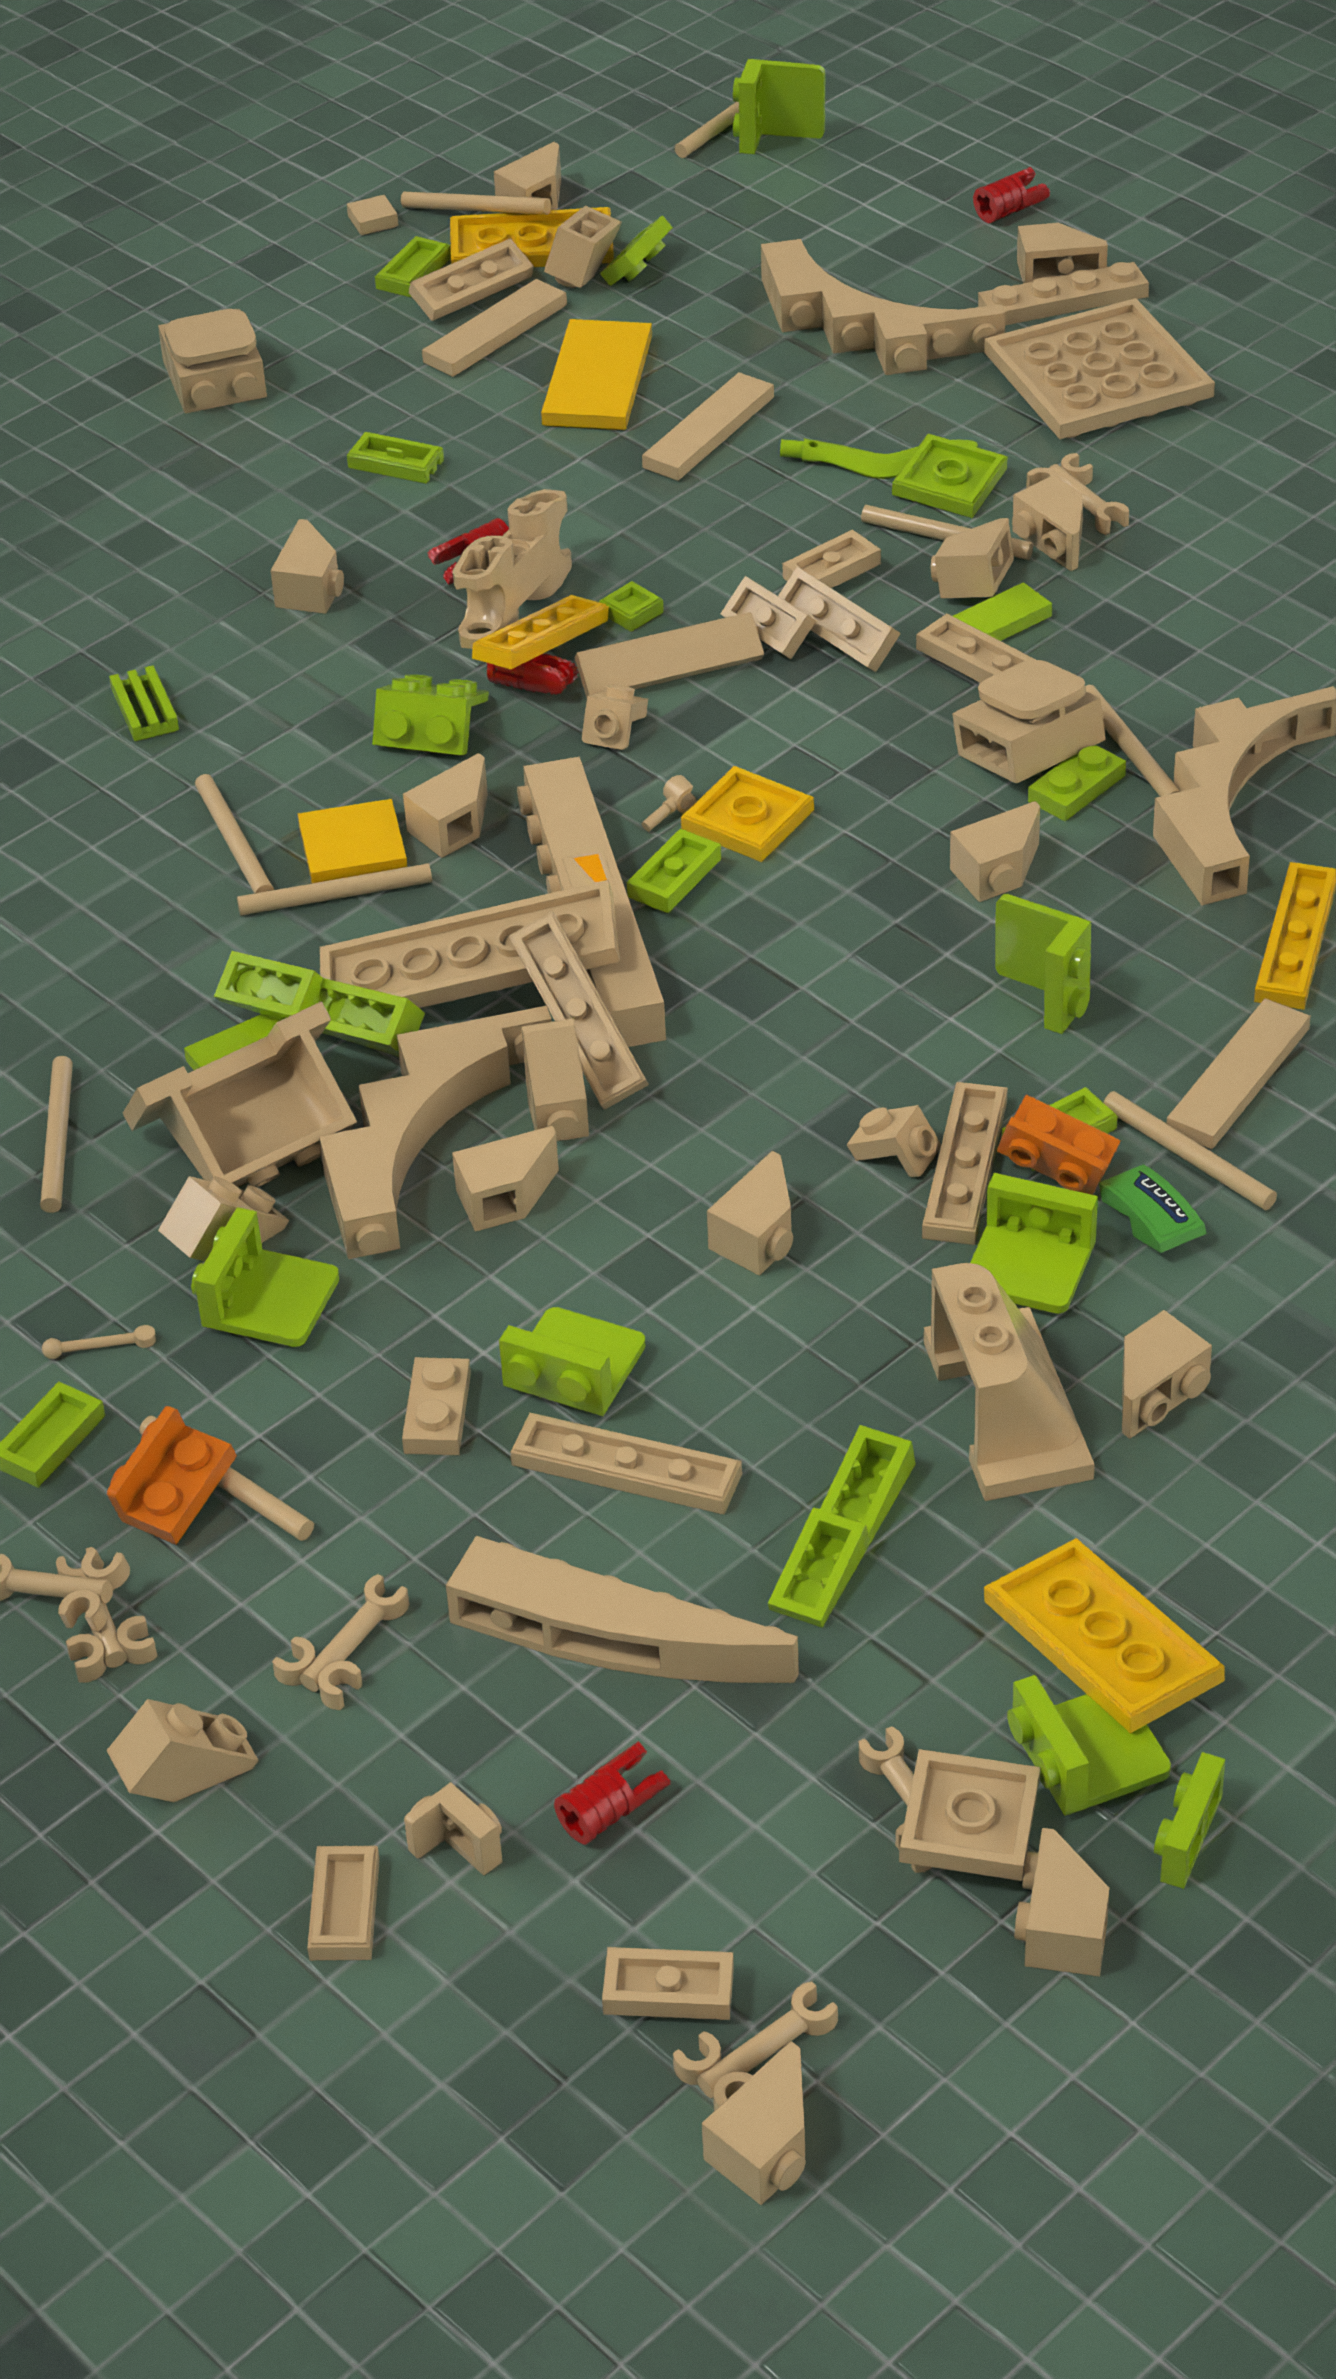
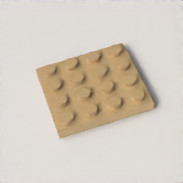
M1136 298L985 338L984 353L1059 439L1077 437L1085 432L1103 427H1113L1125 421L1143 416H1153L1158 412L1180 406H1189L1198 401L1214 397L1215 382Z

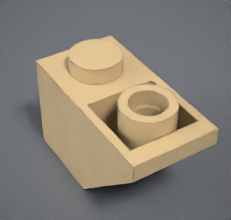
M552 142L494 171L495 196L549 198L551 210H557L561 186L559 144Z
M1055 475L1014 494L1013 532L1024 540L1033 542V546L1068 570L1073 571L1077 569L1082 536L1084 494Z
M478 753L403 793L407 832L441 858L480 838L488 796L485 757Z
M553 1126L452 1152L456 1191L475 1232L526 1218L559 1171L556 1131Z
M189 1176L158 1231L189 1258L206 1261L213 1249L214 1238L218 1229L221 1226L226 1227L237 1207L257 1211L261 1243L284 1230L289 1220L273 1207L276 1202L275 1199L257 1187L248 1185L246 1190H241L220 1177L214 1176L210 1182Z
M1165 1310L1124 1337L1122 1433L1129 1439L1146 1427L1155 1426L1160 1423L1169 1411L1186 1399H1192L1200 1395L1209 1384L1211 1378L1212 1345Z
M150 1699L145 1701L107 1749V1753L129 1793L170 1802L179 1801L250 1771L259 1762L246 1739L247 1732L245 1728L233 1717L226 1714L214 1715L193 1710L180 1703L171 1705Z
M1042 1828L1038 1853L1030 1851L1026 1853L1023 1889L1032 1890L1030 1903H1018L1014 1939L1026 1941V1967L1100 1977L1107 1931L1110 1888L1055 1829Z

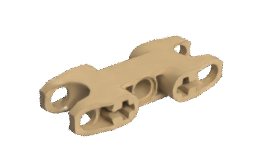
M543 489L517 498L508 508L509 530L503 536L479 538L464 550L453 569L455 588H466L467 609L458 629L461 648L472 649L473 643L518 621V608L525 600L548 598L562 586L572 568L571 551L569 548L560 549L559 545L560 526L567 512V497L564 491Z

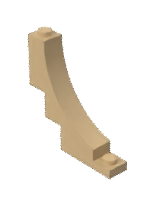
M547 1006L397 1035L402 1076L359 1085L364 1127L319 1136L324 1175L348 1259L400 1249L397 1224L398 1199L405 1176L417 1154L448 1120L464 1108L484 1096L511 1084L509 1065L524 1062L522 1026L552 1022Z

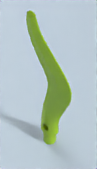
M804 438V441L781 439L780 457L802 458V462L831 463L867 477L888 479L897 477L918 446L896 453L879 454ZM961 439L953 440L970 446L978 447V444L975 441Z

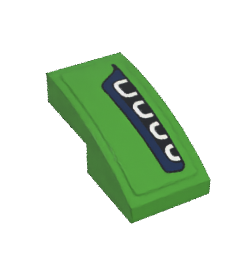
M1144 1164L1099 1182L1102 1202L1130 1217L1133 1237L1160 1253L1206 1234L1204 1222L1186 1199L1168 1181Z

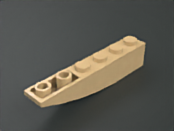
M476 1536L446 1584L450 1623L555 1657L611 1670L673 1679L728 1683H794L799 1675L798 1636L785 1633L777 1627L763 1626L731 1616L719 1609H709L689 1603L665 1592H654L623 1582L614 1576H603L571 1566L560 1559H549L523 1551L509 1543H498Z

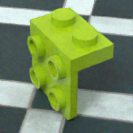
M758 59L747 60L741 78L736 77L733 84V102H739V113H735L733 136L739 137V153L755 154L762 134L816 139L823 137L825 132L826 73L822 66Z
M405 674V678H392V684L376 689L372 745L465 755L468 751L471 707L488 701L489 691L478 690L477 682L471 680L451 679L449 683H438L435 685L432 684L433 677L427 675Z
M1003 894L996 902L995 912L996 971L1002 976L1044 990V1028L1063 1034L1075 1017L1080 1018L1083 1016L1090 1000L1091 921L1010 894Z
M993 1173L987 1187V1226L970 1263L980 1265L989 1270L1014 1304L1057 1314L1066 1312L1096 1243L1098 1196Z
M237 1207L226 1227L221 1226L218 1229L214 1238L213 1249L205 1263H200L196 1267L192 1277L191 1289L192 1293L197 1295L201 1325L203 1327L291 1347H299L307 1341L340 1278L338 1268L332 1264L263 1250L257 1211Z
M560 1307L549 1308L545 1311L532 1332L508 1325L500 1337L499 1347L503 1386L604 1416L645 1350V1335L640 1331Z
M1036 1675L1013 1682V1708L1007 1711L1010 1730L1015 1740L1023 1745L1034 1766L1040 1767V1782L1046 1789L1050 1790L1065 1816L1164 1781L1170 1776L1171 1762L1148 1725L1129 1733L1087 1694L1054 1705Z

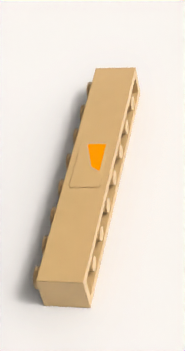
M580 757L523 766L525 786L517 787L519 807L522 815L530 814V816H527L528 834L532 845L540 844L536 846L537 860L541 875H550L546 876L548 894L604 880H609L613 892L620 962L587 969L589 977L628 1047L666 1040L664 1000Z

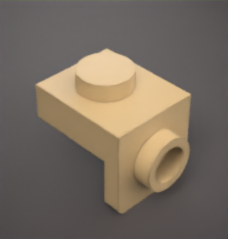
M607 685L606 691L587 696L582 741L587 744L619 750L628 748L631 724L633 721L646 717L648 699L634 696L635 689L618 685Z
M919 1105L889 1110L882 1107L870 1111L860 1120V1127L847 1143L856 1161L897 1155L911 1178L920 1177L941 1148L940 1141Z
M451 1782L434 1795L420 1799L404 1818L408 1851L416 1858H421L445 1840L483 1876L502 1863L500 1843L502 1827L498 1818L489 1807L482 1803L476 1805Z

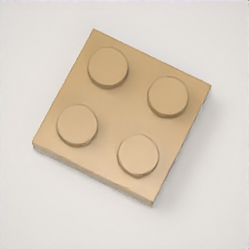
M919 1749L899 1847V1862L1022 1881L1039 1786L1040 1767Z

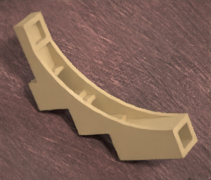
M801 239L761 244L762 282L781 331L789 332L823 327L833 354L874 348L885 375L927 370V360L984 352L985 338L1005 333V311L1001 304L957 310L896 303L858 291L829 275L808 254Z
M1333 686L1246 708L1239 697L1195 708L1194 748L1175 753L1174 784L1180 792L1155 798L1153 837L1201 905L1247 894L1250 855L1235 833L1230 819V808L1245 783L1262 766L1277 755L1296 745L1336 735V689Z

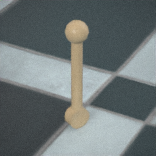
M142 1325L137 1327L133 1333L65 1342L50 1338L43 1343L42 1352L45 1357L56 1359L65 1352L133 1343L138 1347L148 1348L155 1344L156 1333L152 1326Z

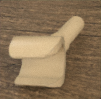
M682 775L670 778L663 788V795L667 800L641 823L642 827L650 832L676 810L681 813L688 811L696 803V798L691 793L693 785Z

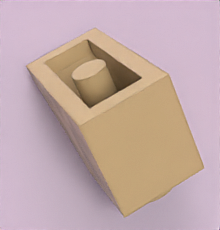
M584 206L558 227L544 272L554 276L555 280L563 286L571 288L583 287L595 276L622 222L588 206Z
M1061 223L1018 226L1017 264L1023 284L1033 282L1038 278H1054L1069 275L1078 270L1090 271L1107 267L1108 245L1105 240Z
M1000 518L945 538L938 552L931 559V577L933 582H938L940 598L994 596L1014 561L1009 519Z
M299 519L271 569L275 607L326 614L334 598L339 597L342 593L344 574L342 570H338L336 550L308 520Z
M1034 801L950 832V870L979 902L1022 887L1039 846V804Z
M567 1019L522 1026L527 1098L534 1130L553 1126L556 1131L557 1141L588 1137L587 1098L574 1020Z
M771 1151L707 1210L708 1249L759 1276L773 1262L783 1259L793 1243L791 1205L781 1155L774 1151Z
M792 2041L784 2046L702 2122L704 2160L760 2205L778 2189L784 2191L790 2188L798 2180L806 2164L800 2048Z

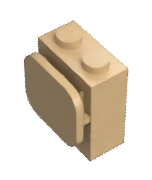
M224 309L179 318L167 324L158 325L163 362L185 414L267 397L263 361L256 347V335L246 313L240 309Z
M1042 660L1021 662L985 679L978 686L979 698L981 700L952 713L958 755L1016 784L1078 754L1085 747L1094 746L1106 740L1103 722L1105 713L1101 704V698L1086 691L1083 678Z

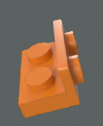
M1026 1094L1016 1114L1010 1118L1006 1125L997 1152L1009 1157L1019 1166L1032 1168L1056 1180L1066 1189L1094 1195L1121 1140Z
M165 1406L158 1418L146 1427L141 1437V1442L126 1464L119 1467L114 1473L110 1487L107 1490V1496L122 1522L177 1545L237 1455L230 1443L186 1426L177 1409Z

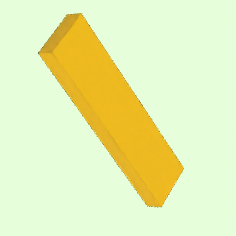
M570 595L473 643L472 659L513 669L607 622L609 606H606L604 603Z
M1290 862L1256 983L1254 1002L1261 1003L1266 998L1289 1008L1305 1009L1336 890V868Z

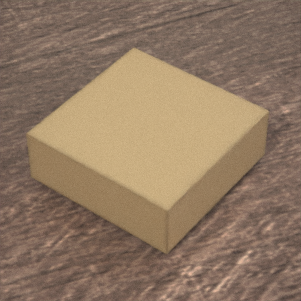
M385 195L347 203L348 217L360 235L398 226L397 212Z

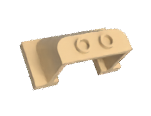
M322 1001L277 1022L268 1036L190 1073H187L183 1066L138 1087L123 1111V1115L132 1131L161 1118L204 1180L211 1182L213 1177L216 1176L229 1181L236 1187L247 1182L251 1186L260 1187L280 1175L277 1168L295 1160L298 1167L314 1161L322 1156L319 1136L351 1130L357 1123L315 1043L331 1021Z
M960 1263L932 1269L931 1326L924 1327V1345L938 1381L971 1375L975 1385L974 1445H969V1462L984 1501L1094 1480V1461L1030 1307L1018 1309L991 1272L980 1265Z

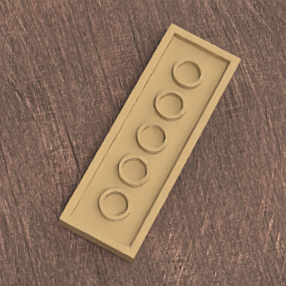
M604 880L320 947V976L408 998L419 1008L530 983L533 980L512 944L509 935L552 911L559 920L586 970L620 962L613 892L609 880Z

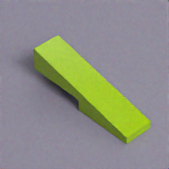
M231 951L214 997L221 1002L279 1020H283L322 1001L331 1018V1021L322 1033L398 1057L397 1035L419 1031L425 1012L408 998L326 979L314 970L236 951Z
M859 1425L821 1508L813 1507L768 1601L769 1610L823 1628L916 1464L912 1441Z

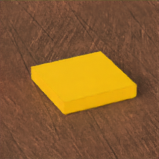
M733 766L681 816V829L717 842L722 847L762 862L814 811V797Z
M392 799L297 813L312 883L408 867Z

